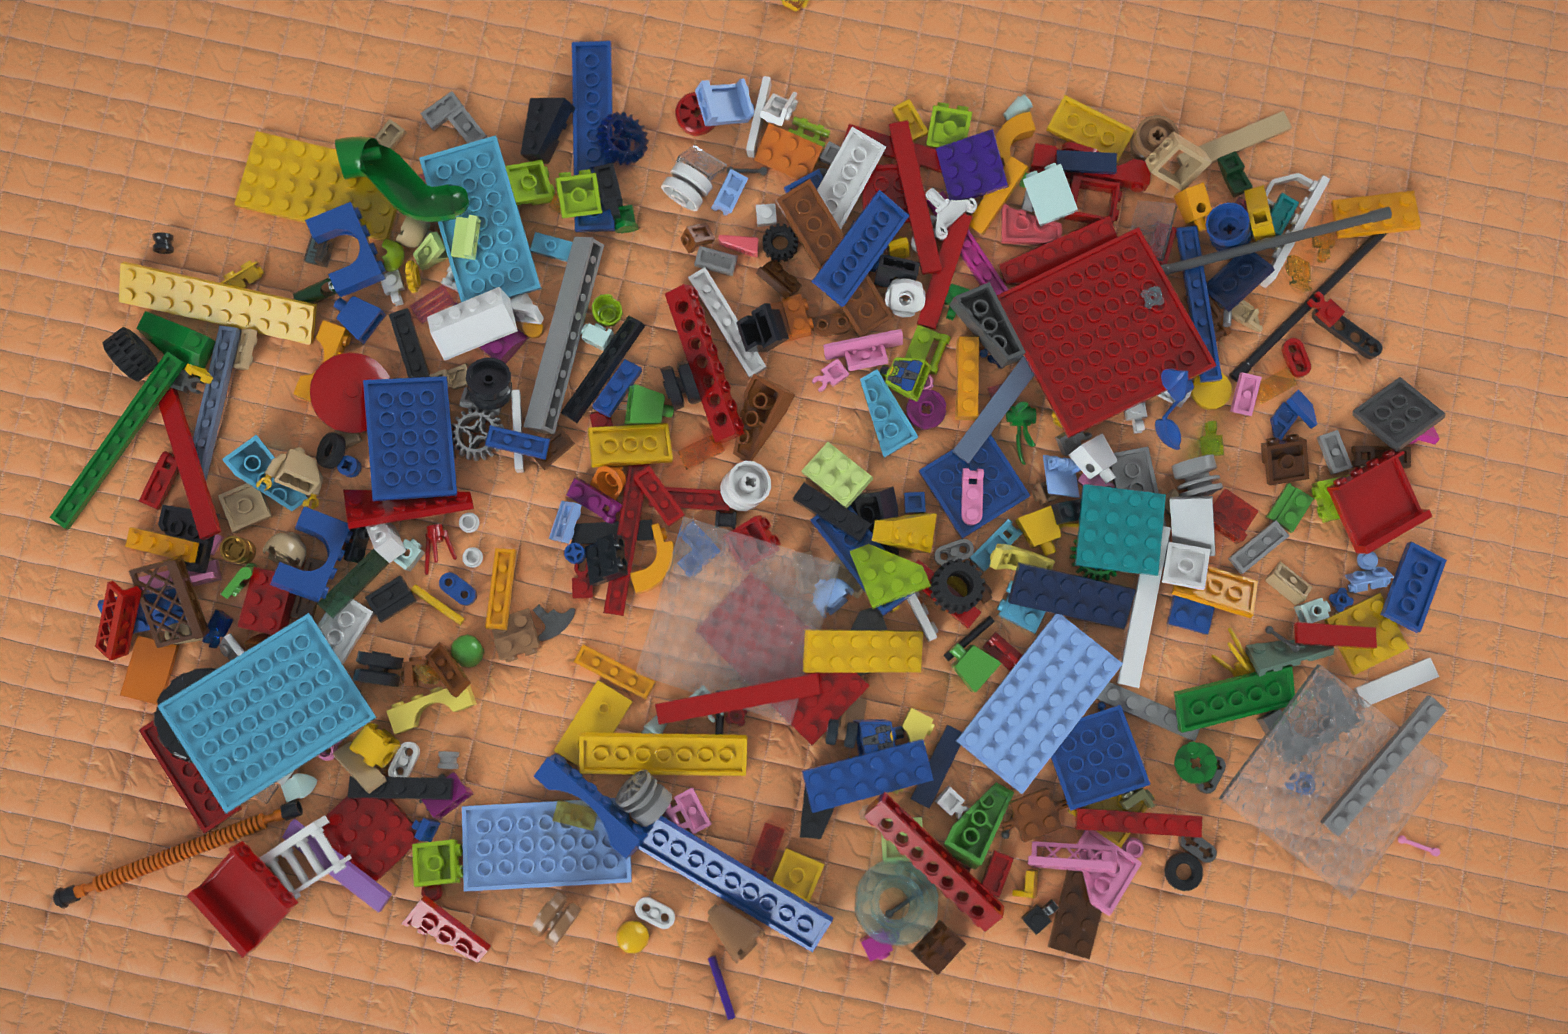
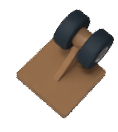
M858 698L838 720L829 719L827 731L824 733L826 735V744L835 745L836 740L839 739L844 740L845 747L854 748L858 724L853 723V720L864 719L867 700Z

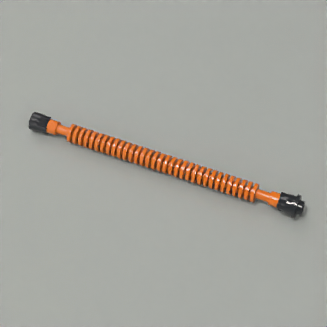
M296 799L281 805L279 809L274 810L269 815L264 816L263 813L254 815L222 829L95 876L92 882L86 885L82 883L77 886L60 887L56 889L53 895L54 903L61 908H66L69 904L79 901L81 897L88 895V892L93 890L100 893L190 857L210 851L221 845L236 841L247 835L249 836L257 831L267 829L268 823L296 818L303 815L302 805Z

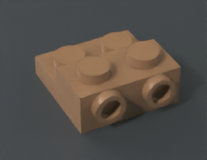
M529 608L509 614L507 630L492 629L499 659L505 660L506 663L517 660V655L525 653V656L535 654L537 649L541 648Z

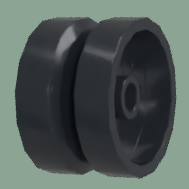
M485 357L476 360L469 366L466 371L467 391L471 402L476 407L484 410H495L509 402L512 397L511 372L503 361Z
M687 359L677 362L679 376H675L673 367L670 365L660 368L664 379L662 382L668 399H671L674 410L684 408L683 394H686L691 405L701 402Z
M358 651L356 662L368 665L369 668L355 669L353 680L399 687L400 676L395 673H389L388 670L402 669L404 658L393 657L391 654L372 651V653Z

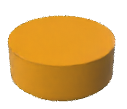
M525 322L523 331L529 338L536 339L543 334L544 326L542 323L533 324Z

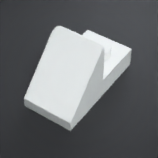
M527 293L510 299L515 321L533 324L542 323L544 317L539 308L533 305Z

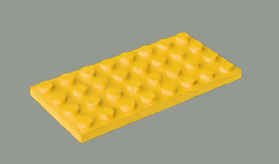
M256 131L234 203L237 207L306 223L305 220L351 202L355 208L358 207L363 216L360 219L362 225L366 224L371 235L368 238L381 241L389 239L397 209L391 205L367 177L345 180L336 149Z

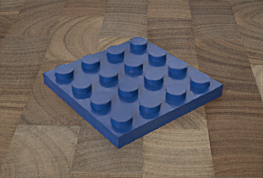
M991 434L969 464L952 452L954 449L918 471L961 539L1031 496ZM963 468H969L971 471L984 469L982 519L979 523L972 526L965 524L961 518ZM969 478V484H976V479Z
M1121 705L1082 717L1051 756L1070 811L1151 785Z

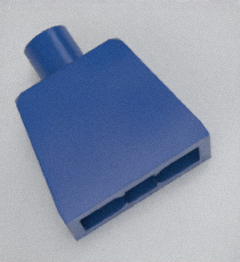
M352 296L348 302L338 298L334 303V308L340 311L337 315V320L362 344H365L386 316L380 308L355 296Z

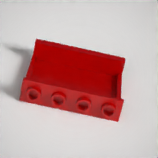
M1393 449L1382 453L1381 458L1369 460L1366 462L1365 467L1351 470L1349 472L1350 475L1335 479L1333 481L1334 484L1327 487L1356 553L1369 554L1433 517L1430 509H1421L1402 467L1399 457L1405 454L1404 451L1396 453Z
M241 841L228 849L230 853L199 887L189 892L187 897L243 958L254 951L299 902L265 866V863L253 853L251 848Z

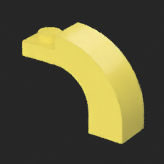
M997 544L991 553L989 567L996 570L1011 569L1016 571L1018 562L1052 570L1055 560L1020 547Z

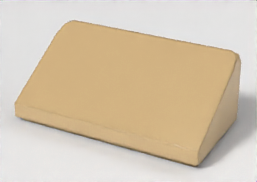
M1281 561L1265 580L1296 606L1306 600L1312 589V586Z

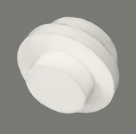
M465 513L459 519V526L466 533L475 532L480 525L479 518L474 513Z
M471 547L464 551L462 559L466 566L475 568L482 563L483 554L478 548Z

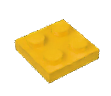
M786 848L772 882L809 903L825 864Z

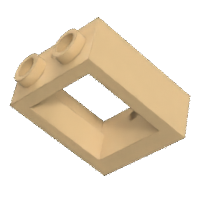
M1172 132L1145 160L1150 173L1181 191L1186 189L1211 164L1205 150L1175 132ZM1180 149L1191 157L1172 174L1162 168V166Z

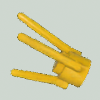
M1228 628L1234 643L1241 653L1240 655L1231 642L1227 643L1238 659L1234 663L1235 668H1232L1214 654L1212 658L1229 670L1234 677L1255 672V668L1252 666L1232 628Z

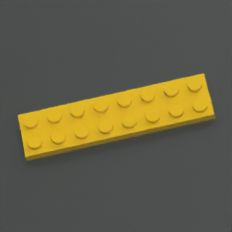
M580 732L579 769L581 774H635L638 771L647 770L651 775L746 776L747 735Z

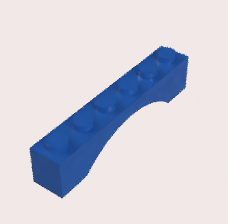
M554 754L547 757L535 773L534 777L548 790L567 792L587 803L604 824L610 845L625 859L633 855L648 836L642 826L630 820L625 811L618 809L609 797L603 796L593 783L585 780L580 771L567 764L566 759L561 755Z

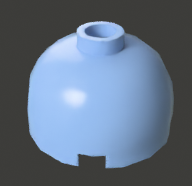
M831 578L827 581L823 579L816 585L817 590L813 597L814 606L822 617L826 618V613L832 615L848 601L846 596L848 594L852 596L854 590L839 578Z

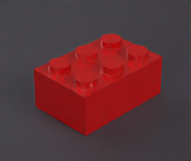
M257 567L253 568V574L249 582L237 627L274 635L289 625L296 595L270 585L275 571Z

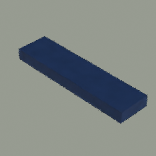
M946 725L929 760L933 781L918 784L910 798L911 800L930 809L961 746L956 742L962 733L961 731Z

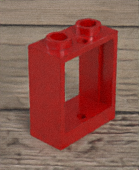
M1073 175L1069 187L1076 205L1079 188L1109 193L1111 195L1107 216H1110L1112 223L1117 221L1119 217L1117 203H1120L1122 198L1120 183ZM1075 212L1065 216L1064 219L1090 224L1105 216Z

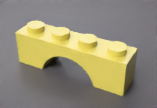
M469 685L457 698L452 696L447 688L443 689L441 686L430 690L431 694L427 696L419 694L411 697L412 701L404 704V701L391 705L392 709L386 712L394 734H401L419 727L421 714L428 706L434 703L445 704L453 712H459L477 705L471 686Z
M909 708L901 725L907 734L908 742L919 739L924 740L926 734L930 736L935 726L932 724L934 719L913 708ZM905 788L892 792L898 794L899 791L903 792Z

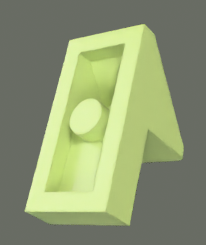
M437 231L430 232L413 253L421 271L448 258L445 245Z

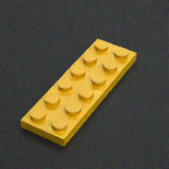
M805 630L803 672H921L923 631Z

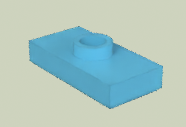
M535 232L530 251L531 253L568 262L573 242Z

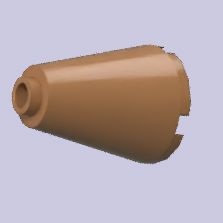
M715 904L708 911L709 923L736 963H738L739 959L745 958L758 944L756 938L759 936L762 939L765 931L760 926L724 904L719 906Z

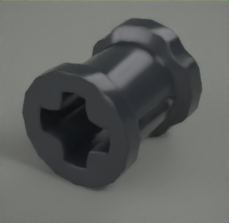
M716 510L715 528L722 526L735 529L737 512L721 513L719 510Z

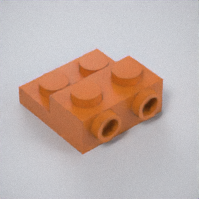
M801 294L787 297L786 299L783 298L780 302L770 304L772 309L780 310L789 337L784 342L811 336V329L814 328L812 318H807L805 310H809L806 298L802 299Z

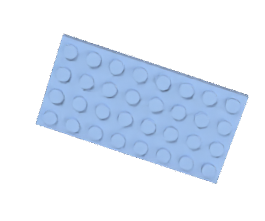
M1054 614L1017 664L960 734L956 742L1020 794H1023L1123 663L1063 615Z
M610 798L618 809L624 811L623 807L616 803V798ZM583 800L462 806L464 892L632 882L631 856L625 859L610 845L604 824L597 813Z

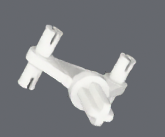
M934 188L929 189L925 194V197L937 208L935 210L937 212L935 235L939 241L946 239L948 235L947 228L965 212L972 214L977 208L974 198L950 201L947 198L945 200Z

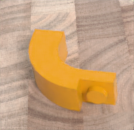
M1030 111L1012 117L1005 122L997 133L996 141L1003 167L1011 158L1010 147L1015 142L1031 138L1034 135L1036 129Z
M659 523L651 525L657 545V555L654 562L646 569L630 573L637 595L648 592L664 582L674 564V542L672 540L665 542V539H668L665 527L661 528Z

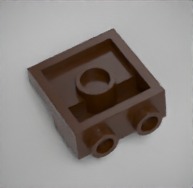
M1298 434L1286 435L1284 440L1273 437L1266 439V443H1261L1262 463L1266 467L1268 485L1309 479L1306 439L1299 437Z
M939 919L911 952L925 966L939 975L966 943Z

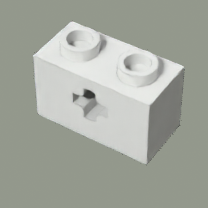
M391 522L365 526L374 549L389 563L406 551L396 527Z

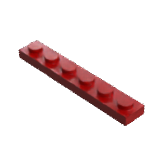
M1077 808L1075 829L1202 838V816Z

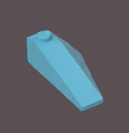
M257 435L222 459L235 476L290 511L295 510L307 499L305 494L274 482V478H271L272 486L268 490L264 491L266 488L264 482H261L260 486L256 487L257 481L266 476L265 471L275 458Z

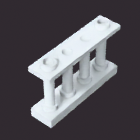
M325 815L259 858L267 867L272 869L275 876L293 894L295 899L301 896L300 891L331 871H334L336 874L347 867L345 862L352 858L348 855L340 860L323 834L324 830L322 827L329 823ZM310 835L312 838H316L332 864L326 870H324L308 844L309 840L307 837ZM294 845L297 848H301L317 874L311 880L293 854L294 850L292 847ZM279 855L282 858H286L302 886L294 889L277 862L279 861L277 858Z

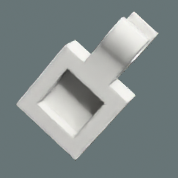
M397 269L384 273L386 279L381 281L386 296L391 295L392 302L396 306L404 304L400 291L406 289L400 271Z
M1145 402L1124 412L1126 421L1132 420L1134 434L1142 433L1145 430L1142 419L1147 418Z

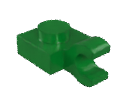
M951 283L944 304L950 305L955 296L965 293L970 289ZM949 306L946 319L953 321L956 313Z

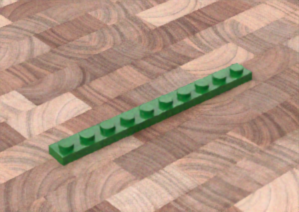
M168 351L165 353L49 518L64 529L71 528L186 365L185 362Z

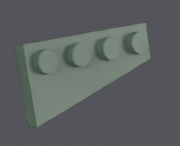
M1288 640L1291 643L1295 644V640ZM1283 641L1246 645L1245 652L1257 674L1263 676L1266 675V671H1280L1283 666L1289 664L1297 666L1306 659L1314 661L1334 655V647L1298 644L1300 650L1293 652L1291 647Z

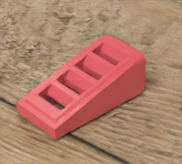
M719 235V245L758 258V237Z

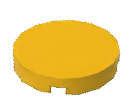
M1221 373V381L1200 383L1199 376L1194 378L1192 381L1194 389L1191 391V397L1199 407L1206 410H1216L1229 401L1232 387L1229 379L1223 373Z

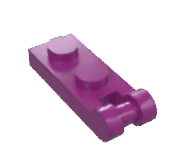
M578 477L574 478L566 496L602 517L605 522L610 524L614 523L616 513L622 508L619 502ZM607 505H608L609 508H610L609 511H606V510H605V508H606Z

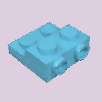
M1011 580L1006 589V592H1008L1006 599H1001L997 610H999L998 616L1035 634L1046 611L1010 604L1008 598L1013 583Z

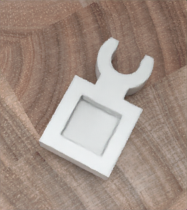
M947 786L935 800L950 816L955 813L958 820L962 817L964 811L967 812L970 809L962 806L965 800L950 786Z

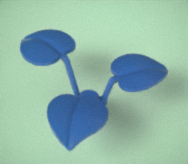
M1165 369L1161 374L1162 384L1175 402L1163 415L1162 419L1155 421V429L1158 437L1165 445L1179 450L1181 449L1180 430L1167 417L1177 404L1185 399L1186 394L1194 389V385L1191 379L1188 380V371Z

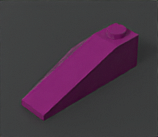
M517 328V332L478 348L490 358L499 359L506 364L528 340V337Z

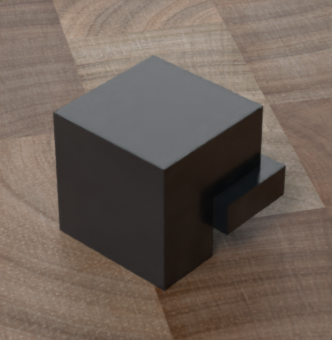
M764 303L751 312L752 316L747 315L736 322L746 352H768L789 339L780 310L772 309L770 303Z

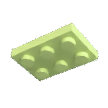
M829 442L821 448L801 471L846 509L873 480L869 473Z

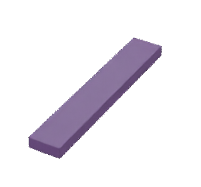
M294 819L290 822L282 838L287 840L305 828V826ZM311 835L308 836V844L324 870L331 867L330 860L316 838H312ZM294 845V847L297 850L304 854L300 847L297 848V846ZM333 849L340 860L345 858L335 849ZM349 860L345 862L347 867L336 874L334 871L328 873L378 913L383 910L392 895Z

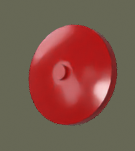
M359 353L335 355L323 362L313 375L310 384L312 407L319 419L336 431L348 434L366 432L367 423L363 380L390 379L389 374L381 364L366 355Z

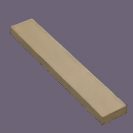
M1282 111L1198 147L1205 150L1211 163H1214L1218 158L1234 151L1240 152L1290 131L1292 126L1285 112ZM1185 152L1176 157L1180 167L1191 157Z

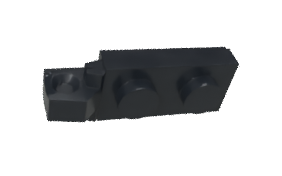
M613 162L594 167L603 206H605L606 210H611L613 220L621 218L618 207L623 206V200Z

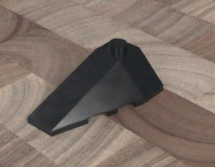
M894 486L861 492L850 505L859 517L871 523L870 531L872 534L875 520L898 517V504ZM881 544L885 551L899 556V548Z

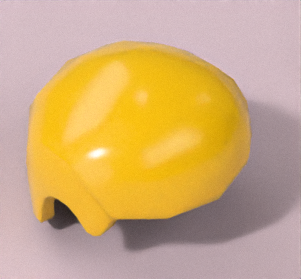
M625 921L617 929V944L625 952L638 953L648 945L649 933L646 926L641 922Z

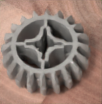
M478 407L475 412L472 408H468L469 414L461 411L463 417L461 419L457 416L455 417L458 424H451L455 429L452 431V436H456L452 438L453 444H456L454 449L456 451L460 450L459 455H466L468 460L473 457L475 461H478L480 455L483 460H486V454L493 457L494 453L492 450L499 451L500 449L487 446L476 449V447L478 448L480 443L487 439L488 433L485 432L486 420L490 422L491 426L504 428L502 424H499L501 419L499 417L495 418L494 412L487 413V410L484 409L481 412ZM479 419L473 426H466L471 421ZM480 431L484 436L477 435L475 437L471 432L478 433ZM463 432L470 437L469 447H466L463 442Z

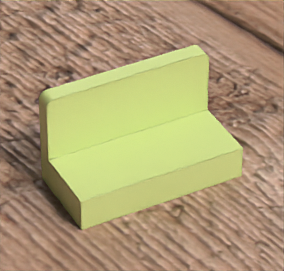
M469 215V218L456 217L451 250L452 257L476 259L481 220L477 216Z

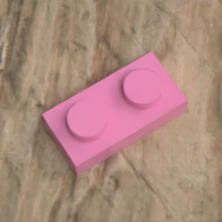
M1240 372L1230 412L1252 416L1262 377Z

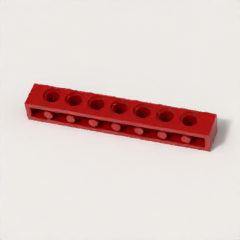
M683 284L665 293V297L715 443H726L745 434L743 430L744 424L738 416L737 404L732 398L730 384L724 375V366L719 361L718 349L713 343L711 329L706 323L704 309L700 306L698 300L699 294L694 286ZM712 378H714V383H713V385L711 384V379H712ZM725 415L727 416V421H726V423L724 422V416H725Z
M886 792L882 793L867 807L864 815L867 822L871 826H875L887 841L893 843L898 852L905 855L916 869H920L926 875L929 882L940 888L946 898H950L961 912L966 913L975 926L980 927L986 932L1003 918L1005 906ZM900 832L907 834V836L901 835ZM914 847H920L922 850H917Z

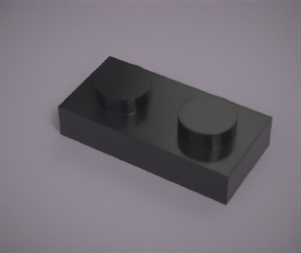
M1081 499L1051 505L1057 525L1079 521Z

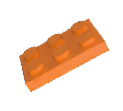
M769 123L754 160L799 180L814 172L824 147Z

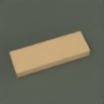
M349 741L336 750L333 755L370 794L386 782V779L375 766L367 765L363 761L364 757L361 754H356L350 750L349 747L352 742Z

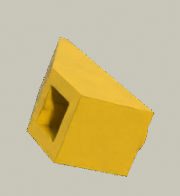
M1264 185L1245 190L1247 210L1255 241L1276 236Z

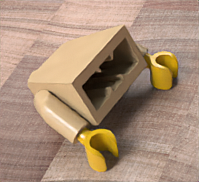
M297 447L289 449L286 454L282 453L275 457L265 471L266 476L256 483V487H259L261 482H264L266 484L264 491L272 486L271 478H274V482L310 496V498L303 501V507H308L311 502V509H315L319 505L316 497L320 494L323 476L317 467L315 458L305 455V450Z

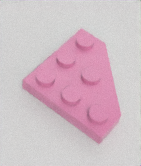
M1085 830L1077 844L1117 847V873L1083 871L1090 903L1110 916L1142 862L1098 832ZM1082 850L1078 854L1079 859L1089 860L1093 856L1088 850ZM1104 851L1098 858L1100 861L1112 862V852Z

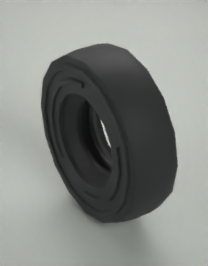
M331 432L322 438L316 453V460L320 466L334 469L339 465L346 449L344 437Z
M1177 853L1166 862L1164 868L1165 877L1168 883L1175 889L1190 891L1201 883L1203 867L1193 855ZM1180 864H1187L1191 868V876L1186 880H1181L1176 875V869Z

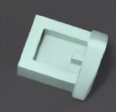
M298 773L292 775V778L288 779L284 785H281L286 803L309 795L315 788L317 779L307 774Z

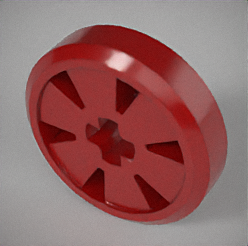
M696 92L688 93L679 100L675 114L677 123L684 132L693 136H701L714 129L715 126H705ZM696 110L700 111L698 117H694V114H692L696 113Z

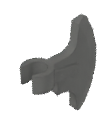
M540 604L535 607L533 611L545 624V630L538 636L539 641L551 639L565 630L574 617L575 609L570 608L565 613H558L553 609L547 613Z

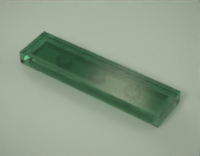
M373 548L326 595L325 599L322 598L317 605L334 619L389 562Z

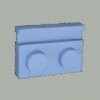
M561 500L549 539L569 544L573 538L574 527L580 517L582 505Z

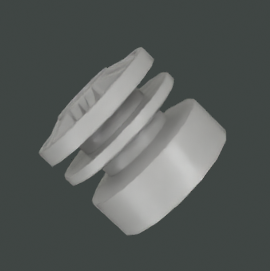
M1213 454L1189 459L1171 466L1175 479H1185V483L1177 487L1178 490L1188 489L1187 492L1179 494L1180 497L1209 496L1223 489L1222 483L1212 484L1213 481L1220 479V475L1210 476L1209 474L1210 471L1217 468Z
M647 770L638 771L623 784L616 796V803L623 807L625 812L631 813L630 816L642 827L651 825L658 820L669 807L672 800V794L662 784H657V780Z

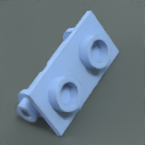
M1374 567L1372 570L1355 571L1345 575L1350 582L1347 586L1348 591L1353 593L1367 591L1369 583L1371 589L1387 587L1391 583L1390 578H1394L1385 567Z

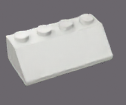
M500 287L427 317L430 333L445 361L518 331L510 298Z

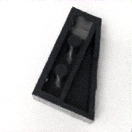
M530 98L520 153L529 162L542 160L544 164H549L560 142L558 138L562 130H565L568 125L566 123L570 113H573L575 107L566 98Z
M805 785L800 837L821 839L835 807L812 813Z

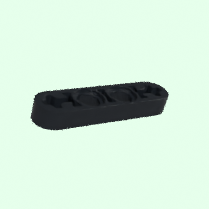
M1317 308L1313 310L1312 318L1317 324L1363 357L1373 359L1381 354V343L1343 315L1338 319V321L1343 323V330L1338 331L1334 325L1329 328L1315 315L1318 311ZM1354 332L1360 336L1359 342L1351 340V333ZM1366 340L1365 345L1361 347L1360 345ZM1371 345L1374 346V352L1372 353L1369 352Z

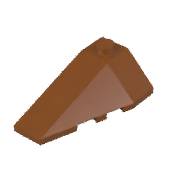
M753 374L744 392V408L740 414L745 434L736 438L733 454L744 461H753L787 412L795 394L768 379Z

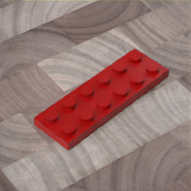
M154 721L139 729L142 737L204 834L242 810L239 805L228 813L224 812L194 763L175 757L161 744L157 737L158 732L156 726H154Z

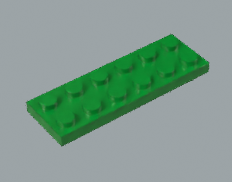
M1290 664L1283 666L1282 670L1276 672L1269 670L1263 676H1259L1257 672H1252L1175 691L1178 730L1184 733L1296 705L1293 666Z

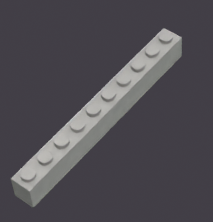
M574 237L524 423L525 428L538 433L554 435L604 249V244L592 237Z

